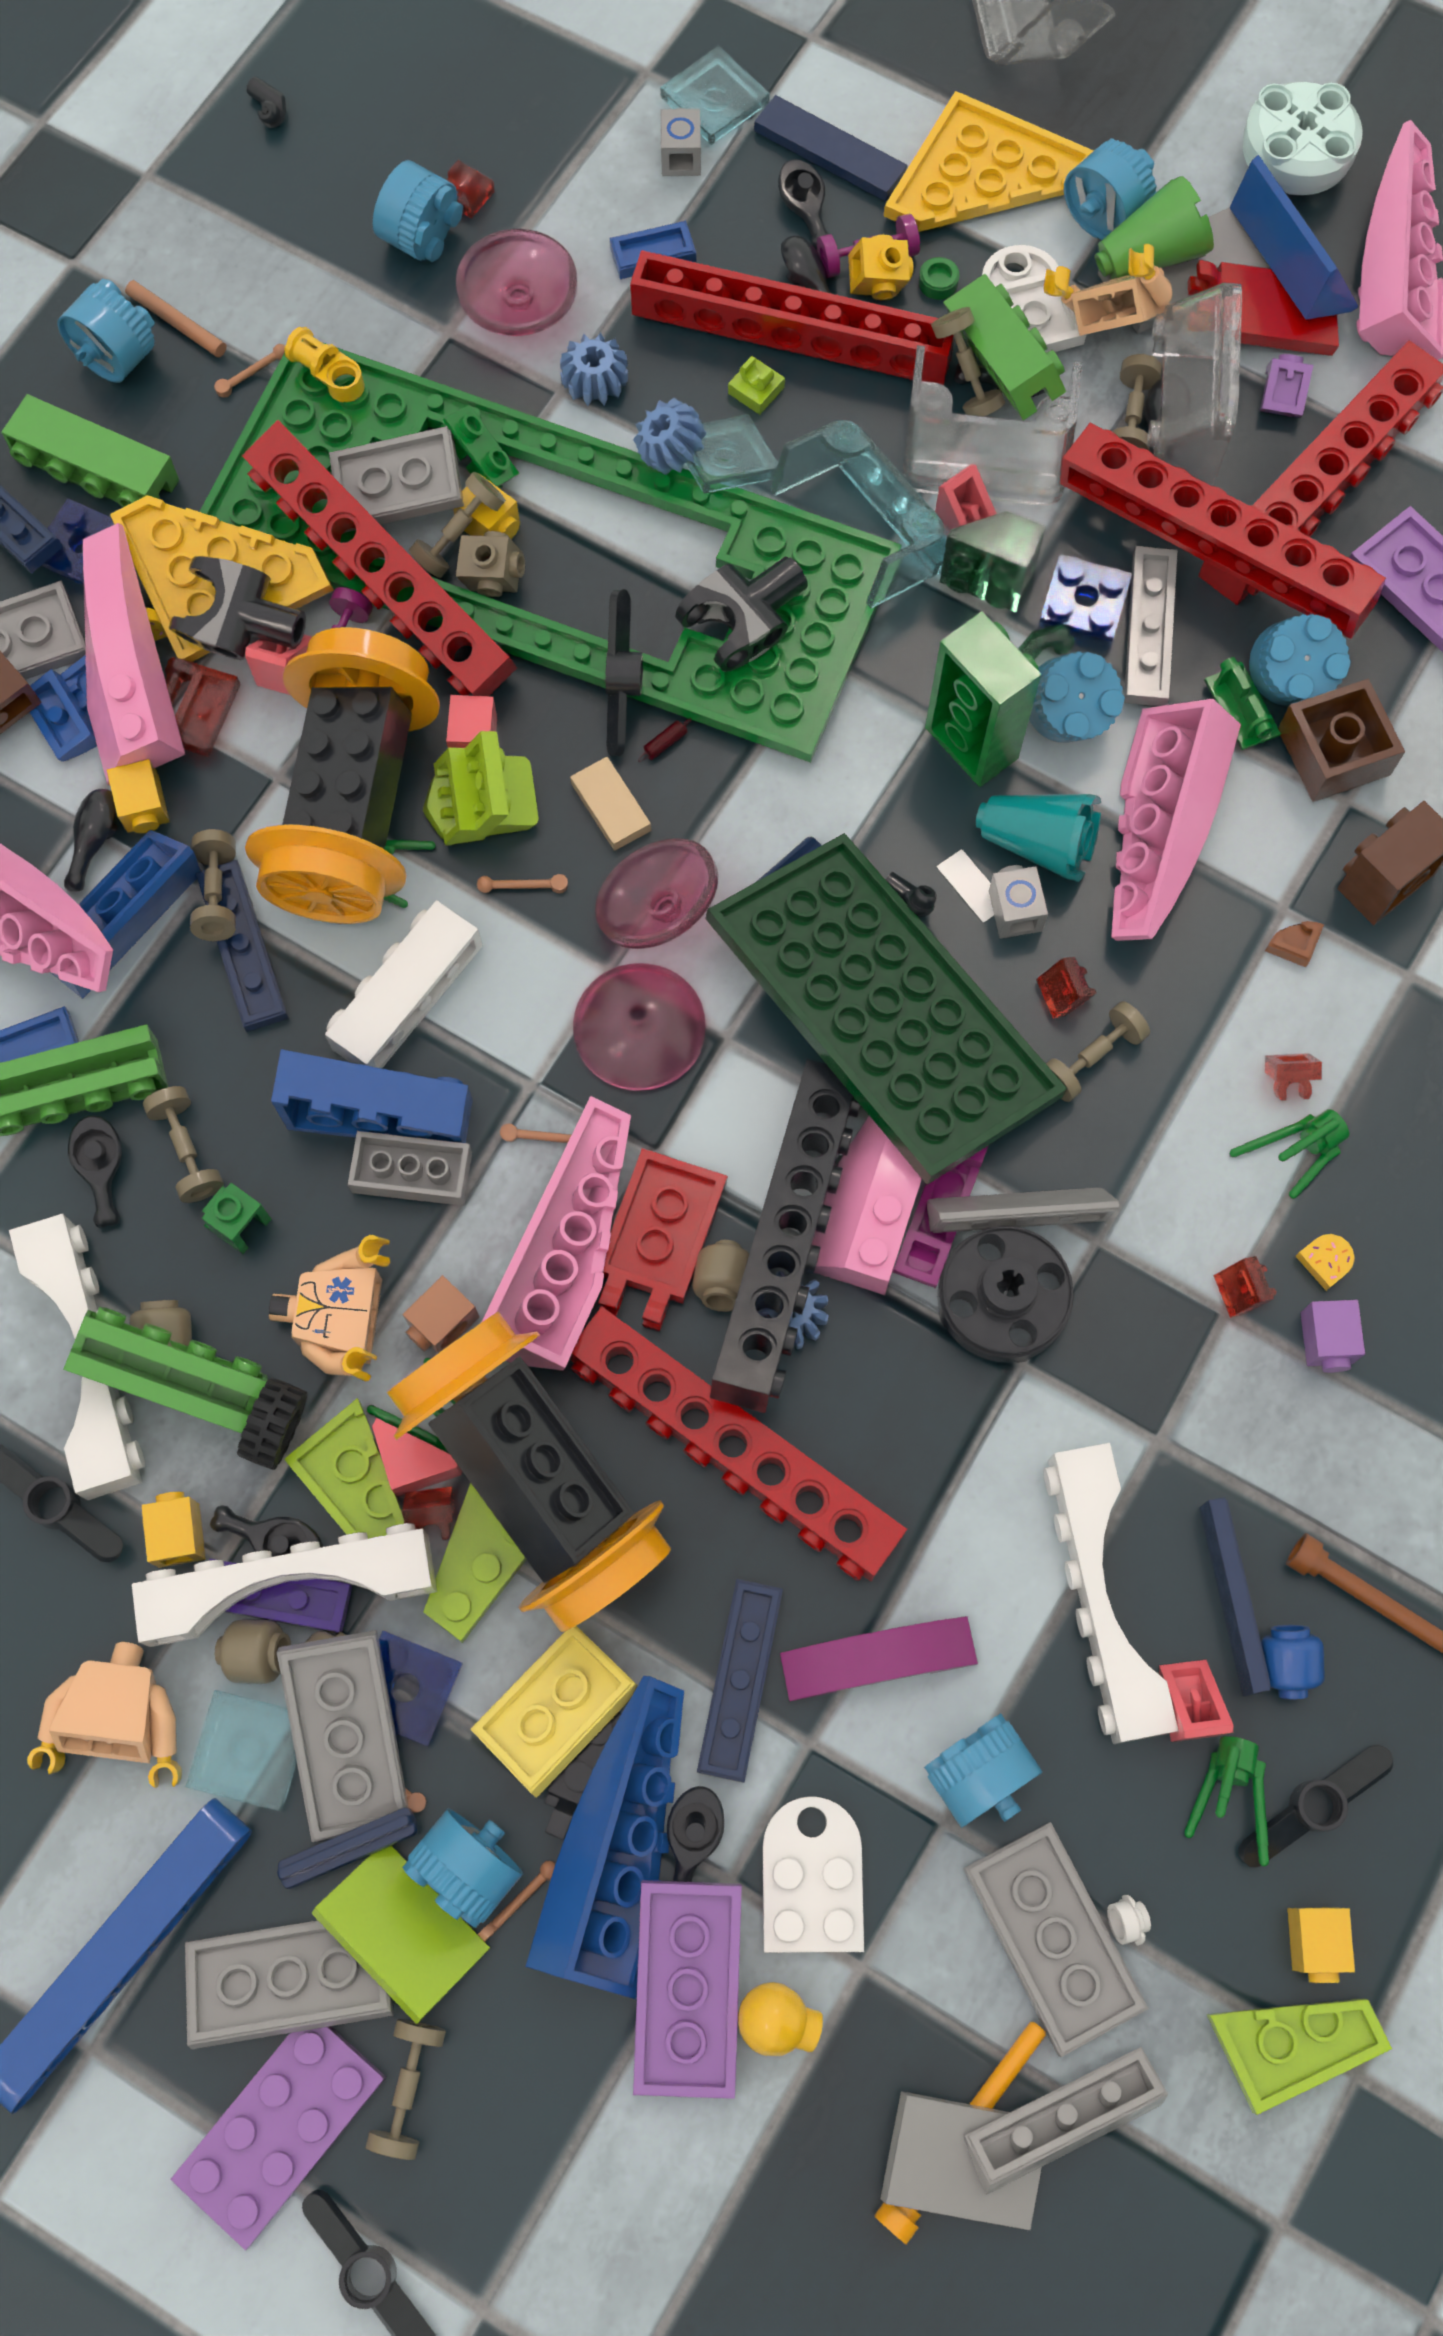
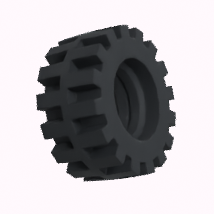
M275 1378L268 1379L253 1405L251 1414L247 1418V1424L242 1431V1438L238 1444L237 1455L260 1466L275 1470L282 1461L283 1455L287 1452L289 1443L295 1435V1430L299 1425L301 1414L305 1408L307 1391Z

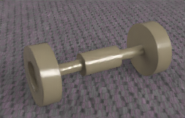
M964 307L938 318L931 326L936 338L954 336L959 349L956 352V356L965 380L971 381L976 397L963 405V410L968 420H975L997 411L1005 404V400L1000 389L983 392L978 378L981 376L979 366L971 346H966L961 330L967 328L975 321L970 307Z
M1147 354L1130 355L1122 362L1120 380L1127 387L1134 389V391L1128 397L1125 422L1128 426L1117 428L1112 432L1138 448L1149 450L1150 436L1144 430L1136 428V425L1140 424L1145 401V394L1142 393V390L1151 389L1156 381L1161 379L1162 364L1158 359Z
M473 472L465 481L466 486L475 495V498L465 510L460 508L441 530L444 535L432 548L424 541L417 539L409 548L413 558L423 568L438 578H442L450 568L439 553L449 541L455 542L472 522L473 518L471 515L483 502L492 510L498 511L506 501L503 495L488 480L476 472Z
M217 829L203 830L192 837L191 849L194 851L198 862L209 865V868L204 872V899L209 902V905L198 907L191 913L190 930L194 936L202 940L222 941L230 938L235 933L236 917L230 909L218 905V902L222 900V871L218 866L231 862L235 858L236 841L231 834Z
M1121 1001L1109 1011V1017L1116 1029L1106 1037L1104 1035L1099 1036L1078 1054L1079 1060L1069 1068L1055 1058L1046 1063L1067 1087V1091L1063 1098H1061L1062 1100L1070 1102L1081 1093V1086L1075 1074L1084 1066L1090 1068L1112 1050V1043L1121 1035L1135 1045L1140 1044L1150 1035V1029L1146 1020L1135 1007L1125 1001Z
M172 1086L149 1095L143 1101V1107L150 1120L168 1118L172 1128L169 1132L170 1138L180 1162L186 1163L190 1175L181 1179L175 1188L181 1202L192 1203L215 1195L224 1186L218 1170H198L194 1160L197 1157V1153L188 1130L185 1126L180 1125L177 1118L178 1114L190 1106L191 1101L184 1087Z
M397 2019L393 2036L410 2041L412 2045L407 2066L400 2069L392 2106L396 2107L391 2131H369L365 2147L367 2150L398 2159H416L419 2141L400 2135L406 2110H412L421 2073L416 2068L422 2044L442 2047L446 2034L445 2029L421 2022L416 2024L412 2020Z

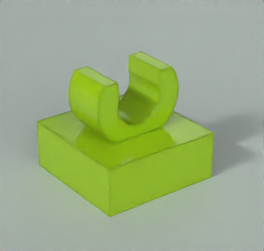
M751 356L728 383V394L760 415L785 388V377Z

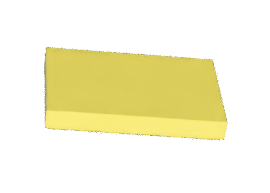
M575 1626L565 1631L470 1730L523 1786L537 1798L629 1702L638 1685L588 1636Z

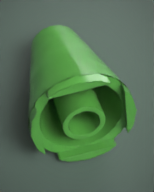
M1179 176L1170 180L1098 243L1099 252L1095 254V261L1104 277L1110 275L1112 279L1129 275V248H1132L1137 253H1144L1145 244H1150L1154 247V265L1158 266V268H1165L1202 258L1213 251L1214 237L1207 214L1200 217L1195 204L1201 200L1185 177Z

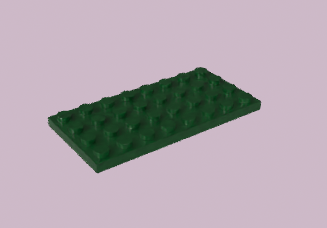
M845 833L708 908L705 917L707 922L927 1185L1063 1098L1067 1091V1087L918 916L909 909L904 900Z

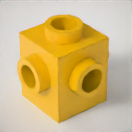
M876 235L871 238L862 237L848 254L851 294L872 295L876 300L892 299L896 297L912 278L913 260L912 257L908 256V240H894L890 235Z

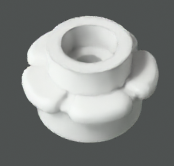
M1123 1895L1119 1902L1108 1906L1107 1915L1111 1931L1121 1945L1135 1942L1138 1946L1142 1945L1145 1941V1932H1149L1151 1929L1148 1911L1142 1902H1135L1131 1896Z

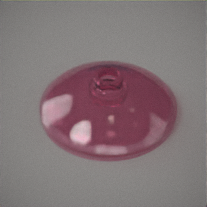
M506 229L483 237L467 250L459 263L456 273L458 299L469 318L488 331L507 336L531 335L556 324L571 308L578 286L574 261L564 246L554 238L530 229Z
M681 838L660 840L636 850L622 860L602 884L595 906L596 920L600 929L613 943L631 949L660 946L682 936L703 917L715 896L719 875L714 859L701 844Z
M625 964L601 974L585 989L574 1012V1040L578 1053L585 1065L603 1081L627 1090H650L677 1080L694 1064L705 1040V1013L695 990L677 973L654 964ZM636 1010L644 1011L647 1014L644 1019L639 1021L632 1019L630 1015Z

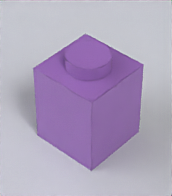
M1358 1300L1311 1302L1300 1312L1307 1366H1322L1323 1372L1328 1373L1350 1370L1351 1364H1354L1365 1355Z

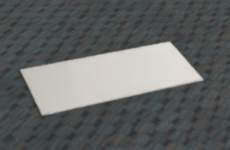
M962 849L936 866L983 923L994 916L989 895L991 883Z

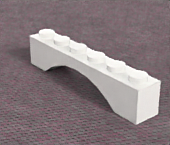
M59 1214L9 1230L19 1273L33 1285L44 1291L57 1304L68 1321L76 1339L87 1310L97 1313L94 1295L100 1292L92 1267L86 1268L83 1252L88 1251V1242L81 1225L75 1226L64 1214ZM82 1377L81 1400L76 1420L65 1444L64 1451L75 1493L86 1500H91L142 1483L139 1469L145 1467V1460L138 1441H131L128 1424L133 1423V1414L125 1396L120 1397L118 1389Z
M1110 1443L1054 1453L1048 1460L1049 1467L1043 1470L1044 1481L1049 1496L1056 1495L1060 1513L1054 1515L1055 1529L1060 1543L1067 1542L1070 1561H1065V1572L1070 1589L1078 1590L1081 1608L1076 1609V1620L1081 1637H1088L1093 1656L1087 1657V1668L1092 1685H1099L1104 1705L1098 1706V1716L1103 1734H1111L1113 1744L1177 1732L1179 1730L1167 1681L1150 1668L1129 1644L1114 1617L1106 1593L1102 1565L1104 1534L1111 1509L1121 1490Z
M400 1524L386 1528L387 1535L368 1539L367 1533H352L339 1537V1544L320 1548L319 1542H305L291 1546L290 1554L272 1557L271 1551H258L243 1555V1563L224 1566L223 1560H211L195 1564V1572L176 1575L175 1569L149 1572L146 1574V1581L132 1583L138 1643L153 1647L199 1638L217 1617L238 1601L264 1588L288 1581L308 1579L342 1581L368 1589L388 1601L437 1592L429 1535L423 1528L415 1529V1524Z

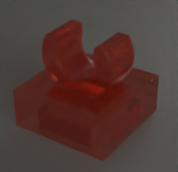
M457 160L447 173L448 178L446 180L454 184L458 192L457 202L463 205L462 213L473 218L495 192L493 180L462 163L460 160Z
M1075 957L1061 958L1036 979L1053 1018L1067 1016L1097 993L1095 988L1089 989L1084 975L1088 972L1086 968L1079 966Z
M1310 1053L1265 1055V1073L1275 1080L1274 1094L1281 1101H1285L1287 1098V1087L1295 1082L1299 1083V1096L1303 1099H1310L1312 1085L1309 1080H1322V1062Z
M1257 1256L1244 1258L1213 1275L1230 1318L1242 1316L1273 1300V1296L1277 1293L1275 1288H1269L1263 1274L1268 1271L1267 1267L1259 1264Z
M452 1486L405 1492L402 1509L404 1524H415V1529H424L426 1525L435 1524L441 1529L442 1540H448L455 1506Z

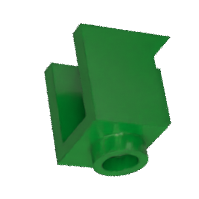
M231 1182L226 1188L222 1186L202 1210L204 1213L202 1220L205 1222L204 1227L241 1254H244L249 1247L240 1237V1233L253 1217L265 1226L271 1221V1217L262 1204Z

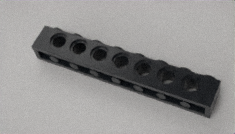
M810 1059L806 1060L712 1379L711 1399L766 1413L769 1398L779 1399L786 1371L778 1369L782 1354L791 1357L798 1329L790 1327L793 1313L802 1315L810 1287L802 1286L805 1272L814 1274L821 1249L820 1246L813 1245L816 1232L825 1234L832 1207L824 1205L827 1192L832 1194L837 1192L843 1168L835 1166L838 1154L847 1156L854 1129L846 1128L849 1116L858 1117L861 1106L825 1063ZM827 1113L831 1115L832 1118H822L819 1117L817 1114ZM813 1150L821 1153L822 1156L813 1157L805 1152ZM805 1189L808 1190L812 1195L801 1196L796 1194L793 1190ZM794 1228L801 1234L790 1236L785 1234L782 1229ZM783 1268L790 1275L779 1277L772 1274L769 1270ZM769 1308L776 1311L779 1316L765 1318L757 1311ZM760 1350L765 1353L767 1358L759 1361L752 1360L745 1355V1352Z

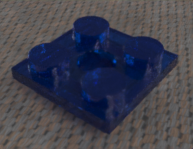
M68 498L48 527V530L58 538L63 548L41 566L84 585L83 552L76 553L74 550L83 543V539L115 525L112 518Z
M1059 554L1039 622L1112 642L1132 573L1084 561L1077 557ZM1081 595L1088 596L1093 599L1095 604L1088 607L1082 606L1076 602L1075 598Z
M383 1630L379 1638V1645L395 1733L429 1747L463 1663ZM404 1675H413L419 1682L418 1695L410 1702H399L394 1695L396 1681Z

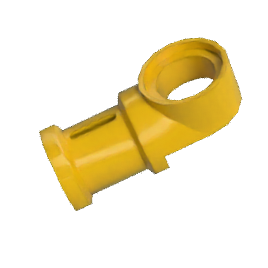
M297 327L292 331L284 347V355L289 361L300 362L309 368L312 376L325 384L331 397L339 402H351L362 395L365 384L360 366L355 361L341 353L333 344H324L316 339L313 332L307 327ZM341 375H352L355 377L354 382L349 386L341 387L334 384L336 378Z

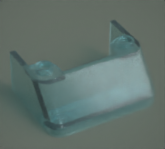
M835 420L784 444L770 488L774 496L838 466L907 545V547L883 558L866 601L870 608L946 571L955 564L961 550V542L957 535L859 425L849 420Z

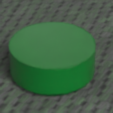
M934 257L927 260L922 265L919 274V288L922 293L936 300L951 297L958 288L960 273L957 265L944 257Z

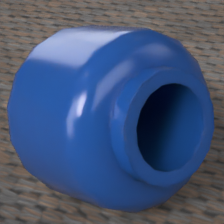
M1278 1625L1271 1627V1634L1260 1640L1271 1688L1278 1689L1280 1698H1308V1690L1319 1687L1325 1680L1324 1649L1321 1639L1310 1634V1627Z

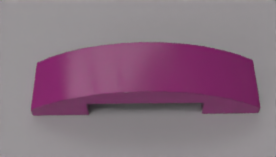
M988 1146L928 1185L925 1184L895 1263L893 1273L933 1288L937 1287L956 1232H930L927 1201L935 1198L970 1196Z
M968 1616L892 1628L780 1653L789 1702L832 1694L841 1690L978 1664Z

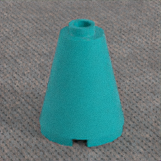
M1092 794L992 795L987 803L982 802L979 806L976 816V828L981 829L982 838L1067 880L1079 882L1086 873L1085 871L1078 870L1082 859L1091 861L1096 845L1101 813L1093 811V805L1100 804L1101 798Z

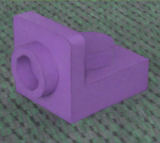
M1280 354L1279 359L1273 358L1266 367L1265 374H1267L1260 411L1301 418L1314 365L1304 364L1303 357L1292 354Z

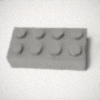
M357 1131L348 1187L352 1193L464 1206L472 1150L470 1144Z

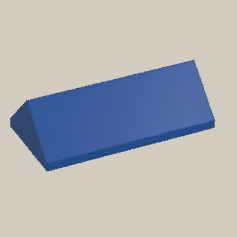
M1259 155L1251 160L1229 208L1305 319L1353 312L1359 306L1338 268Z
M149 830L79 903V906L98 926L113 949L110 970L197 879L195 873L201 870L194 851L188 845ZM51 973V974H53L57 979H59V977H58L57 974ZM60 980L82 999L91 991L90 989Z

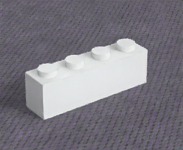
M437 900L428 911L426 909L420 911L411 924L409 934L401 943L396 942L388 949L383 958V965L373 977L369 975L361 981L356 989L353 1001L345 1010H338L330 1019L325 1036L331 1049L350 1063L383 1068L482 948L479 930Z

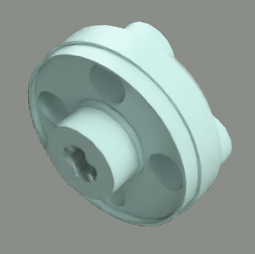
M1311 82L1269 84L1262 88L1258 99L1249 112L1244 128L1243 154L1248 167L1251 160L1259 155L1287 194H1316L1328 190L1339 183L1353 165L1362 141L1361 121L1355 108L1350 103L1349 91L1338 83L1320 85Z

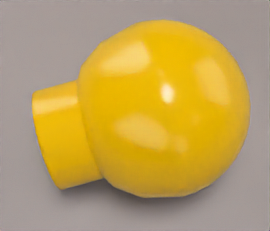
M768 1982L756 1986L744 1997L738 2012V2027L745 2043L756 2053L763 2056H783L792 2052L795 2048L806 2052L814 2051L821 2036L823 2016L820 2011L806 2007L796 1991L782 1983Z

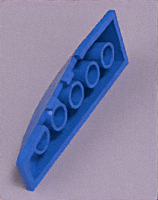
M644 1675L623 1710L592 1770L573 1814L553 1870L525 1967L632 1999L637 1998L642 1880L662 1881L659 1880L662 1853L669 1852L667 1832H664L666 1804L673 1803L675 1782H671L669 1774L671 1758L677 1756L679 1750L684 1690L651 1676Z

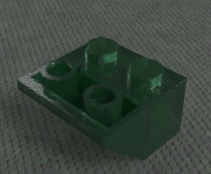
M1004 511L951 529L947 536L939 582L947 585L957 593H968L983 599L995 608H1006L1017 612L1035 573L1046 526Z

